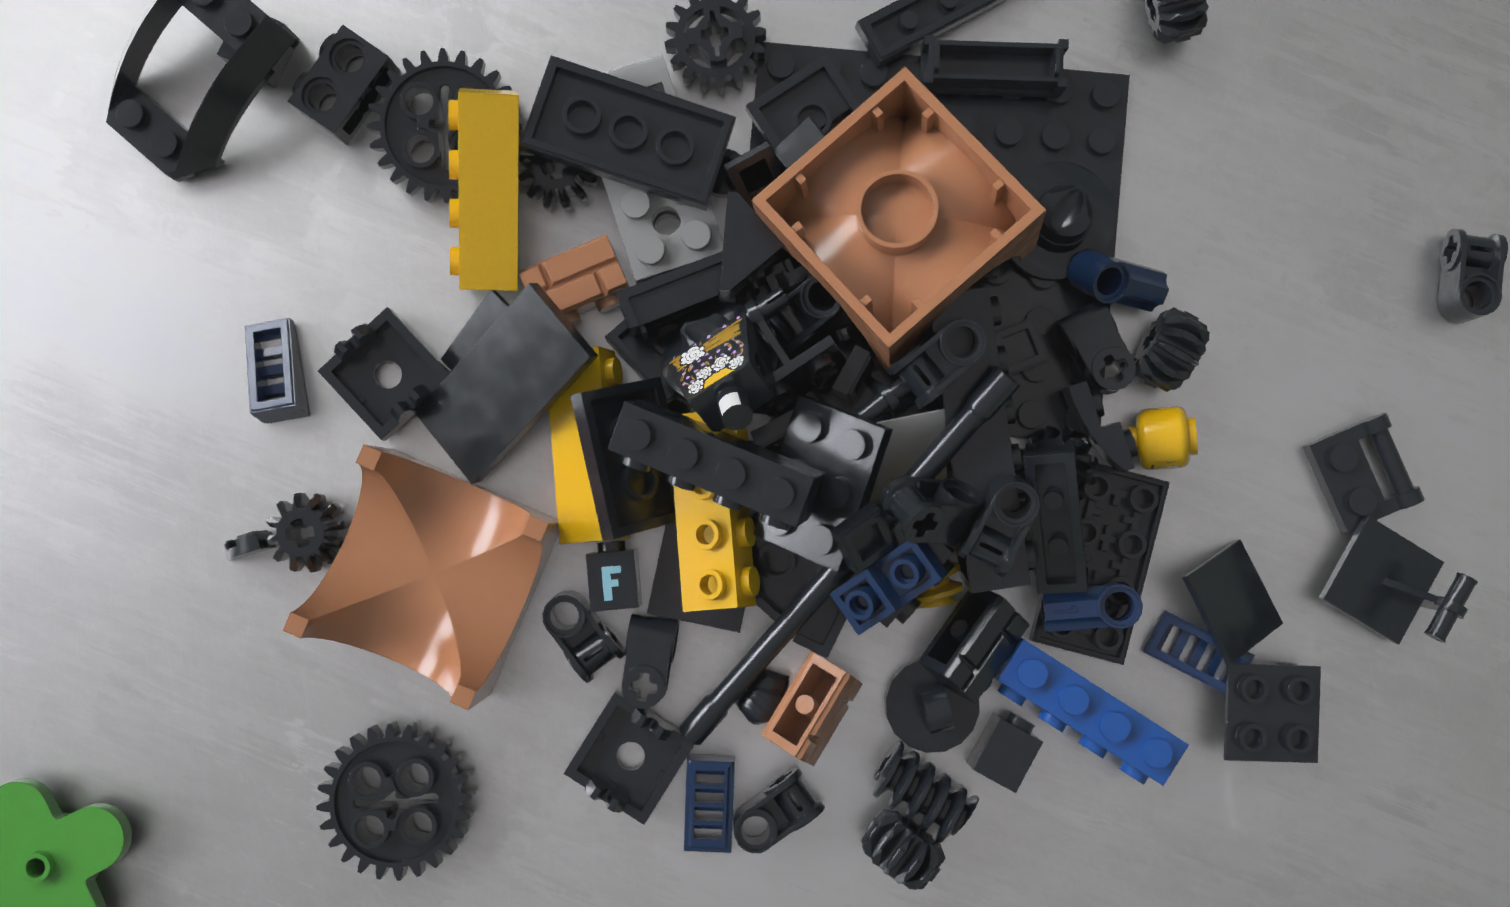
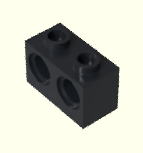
M342 24L336 34L333 33L324 40L319 50V58L309 72L302 73L296 79L292 87V96L287 102L302 115L348 146L372 112L368 108L369 104L378 103L382 98L375 89L376 86L389 88L392 81L387 71L390 69L399 74L401 70L388 55ZM357 56L364 57L363 64L357 71L346 72L347 64L352 58ZM328 94H336L334 105L326 111H320L319 105L321 100Z

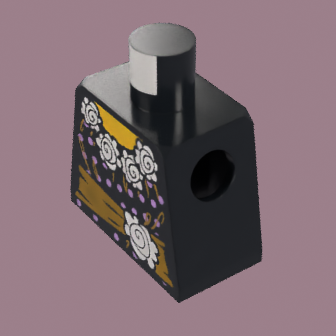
M745 312L664 361L665 367L688 403L713 432H719L724 428L730 430L746 428L752 422V411L770 401L775 395L770 346Z

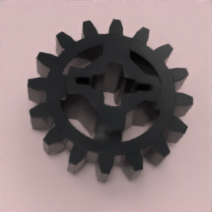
M688 0L690 6L688 9L676 5L673 10L678 22H666L665 26L666 33L673 38L664 41L666 53L676 54L670 60L672 70L678 71L685 68L682 75L683 83L688 85L696 78L700 82V91L703 93L708 90L710 83H715L719 93L724 94L726 82L732 80L734 85L741 88L743 87V72L752 76L757 74V65L752 59L761 60L765 57V47L757 43L766 40V28L756 27L761 21L759 10L746 12L748 0H738L736 3L731 0ZM722 14L728 15V16L734 18V19H735L736 21H738V22H733V23H732V22L729 21L727 18H725ZM704 16L695 28H689L695 20ZM712 26L716 27V33L721 40V46H719L720 56L715 55V49L710 41ZM743 53L735 63L727 66L735 54ZM700 58L703 62L709 65L711 69L705 68L697 64L692 59Z

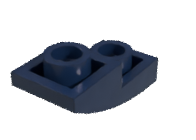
M907 540L830 593V596L859 636L897 611L905 603L941 581L948 573L927 543L914 544Z

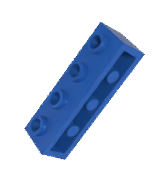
M1023 638L1016 643L1014 649L994 676L995 679L1001 682L997 690L999 693L1021 707L1026 699L1042 708L1037 717L1062 733L1068 725L1083 734L1078 743L1102 759L1108 751L1122 759L1123 762L1118 769L1143 785L1150 777L1164 786L1189 746L1183 740Z

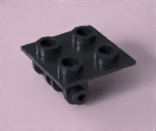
M1277 662V664H1228L1226 671L1223 760L1318 763L1321 666L1297 665L1290 662Z

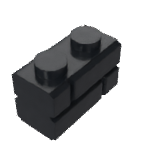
M968 589L917 662L948 690L976 704L983 692L990 687L992 679L1030 624L999 594L992 591L971 594Z

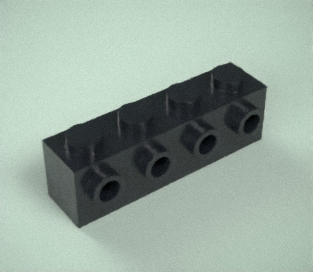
M645 399L624 401L608 446V450L623 455L621 463L628 467L644 472H649L652 467L668 474L666 481L676 487L689 491H695L696 486L714 493L712 499L714 502L733 510H741L742 506H746L760 512L759 519L762 522L782 530H788L790 525L797 527L809 519L826 475L825 472L724 431L713 432L702 422Z

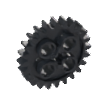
M440 48L438 61L432 62L428 54L423 50L420 53L421 65L415 67L405 57L402 59L406 71L405 74L400 76L390 69L387 71L389 78L394 84L390 89L384 86H376L375 89L385 100L383 104H369L368 108L380 116V121L368 123L367 129L381 135V138L374 140L369 145L374 151H386L387 154L377 164L382 169L396 167L390 177L394 184L402 183L408 178L406 193L414 196L423 187L424 200L432 204L437 193L441 192L444 203L449 206V200L454 199V193L459 192L458 180L449 179V169L445 170L443 168L445 140L436 130V127L443 126L444 124L441 88L443 86L449 87L448 102L449 100H458L460 88L512 91V88L509 85L496 89L501 80V75L499 71L495 70L484 76L486 64L483 59L479 58L469 67L465 51L461 50L455 62H451L445 48ZM422 93L432 95L433 105L427 113L417 115L411 112V101L415 96ZM519 123V133L524 131V127ZM449 130L448 132L449 150H458V130ZM423 140L433 142L434 154L431 159L424 163L414 162L412 149L415 144Z
M392 721L387 724L385 735L377 724L367 729L368 740L360 733L349 738L352 749L342 746L334 752L341 763L331 762L325 766L324 771L334 779L324 781L317 788L319 791L329 795V799L322 801L316 806V810L330 812V818L320 825V829H335L337 835L329 842V847H335L342 843L347 847L341 859L343 863L355 855L359 857L358 873L361 874L373 864L376 865V879L381 880L388 870L393 868L396 880L401 881L407 874L408 866H410L415 876L419 877L426 870V861L434 868H437L443 862L441 851L452 855L458 848L452 837L464 838L468 833L469 829L459 820L470 819L475 813V810L463 805V802L472 799L476 795V790L462 787V783L472 775V771L458 772L456 765L463 759V753L449 757L446 751L451 744V740L448 738L439 745L434 744V728H430L420 737L417 736V722L408 724L404 732L401 733L398 722ZM411 764H420L426 768L429 775L428 784L420 785L412 780L409 773ZM364 767H371L379 773L381 779L379 788H371L364 782L362 776ZM394 791L398 799H409L430 793H435L439 797L438 801L412 799L399 809L396 801L379 802L361 807L355 804L356 799L381 801ZM414 812H422L430 818L432 823V830L430 832H421L414 826L412 820ZM367 815L380 819L384 827L383 835L378 836L369 832L365 824Z

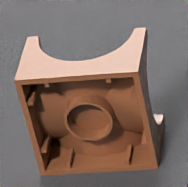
M906 67L752 199L755 213L784 245L783 250L800 262L843 308L869 343L877 358V362L890 376L891 374L887 368L912 348L928 327L960 295L1001 263L1012 257H1017L1022 261L1036 248L1046 209Z
M363 444L356 463L360 465L362 470V486L358 504L346 537L318 587L299 608L290 612L282 631L301 639L318 638L347 644L393 660L426 676L444 688L451 696L450 703L470 710L492 693L559 537L558 519L475 483L471 484L468 480L395 449Z

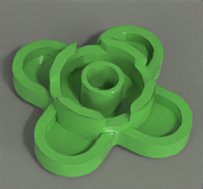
M22 778L1 785L0 907H106L105 900L95 879L100 871L120 861L129 850L132 840V829L126 815L117 807L107 803H94L71 814L64 813L60 809L51 790L45 784L35 779Z

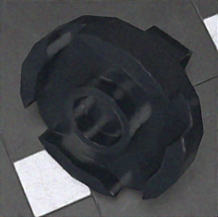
M918 657L903 664L897 670V674L891 679L884 695L885 715L894 734L907 746L925 753L945 752L960 745L974 730L980 713L979 699L975 704L948 690L917 662L920 658Z

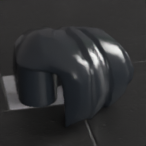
M765 668L735 702L736 706L752 724L759 725L769 722L785 692H787L790 676Z

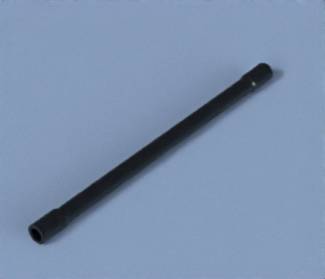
M996 366L967 399L963 409L903 476L910 475L919 478L935 479L986 421L992 419L1020 387L1019 383L1003 369ZM880 507L890 529L897 521V518L887 515ZM823 566L714 691L705 696L680 724L679 729L682 735L691 743L701 745L727 716L728 710L830 597V593L837 589L852 571L847 567L846 571L835 572Z

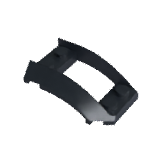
M151 0L135 24L119 60L113 80L106 123L165 175L177 182L195 177L194 173L214 166L220 168L225 162L221 157L235 127L258 92L275 73L272 67L289 47L295 49L300 42L251 0ZM182 6L236 51L207 91L189 130L137 85L142 69L154 45Z

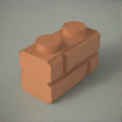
M606 234L518 271L524 287L529 283H538L573 326L582 321L579 314L597 307L599 313L619 307L616 292L630 287Z
M811 651L761 735L797 759L814 766L849 708L847 705L848 701L854 700L863 683Z

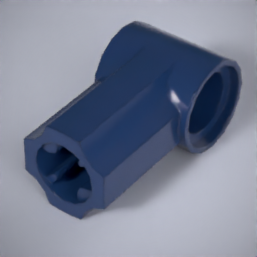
M1087 248L1080 251L1069 264L1068 279L1072 286L1102 303L1111 304L1115 302L1152 312L1155 307L1164 304L1169 292L1166 273L1107 256L1096 249Z
M1110 582L1103 585L1088 586V592L1040 594L1044 632L1107 627L1124 629L1131 627L1139 620L1143 609L1140 595L1133 588L1120 583ZM1122 592L1127 598L1128 609L1121 617L1110 618L1105 611V601L1112 593Z

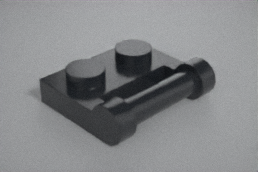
M1386 412L1362 420L1303 446L1340 532H1350L1357 529L1363 516H1370L1378 520L1425 500L1420 487L1413 486L1388 430L1392 424ZM1366 436L1370 437L1394 491V494L1385 498L1359 442L1360 439Z

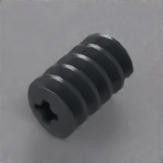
M898 740L886 752L873 774V779L876 781L873 796L877 798L887 790L891 791L892 794L888 807L894 809L903 801L906 802L907 808L904 819L908 821L920 812L923 815L920 830L925 832L934 824L938 825L939 828L935 841L942 843L950 835L954 836L966 824L978 804L979 797L973 795L967 798V789L962 784H957L951 788L952 779L947 773H941L935 777L936 767L932 762H925L919 766L920 755L915 750L903 755L904 743Z

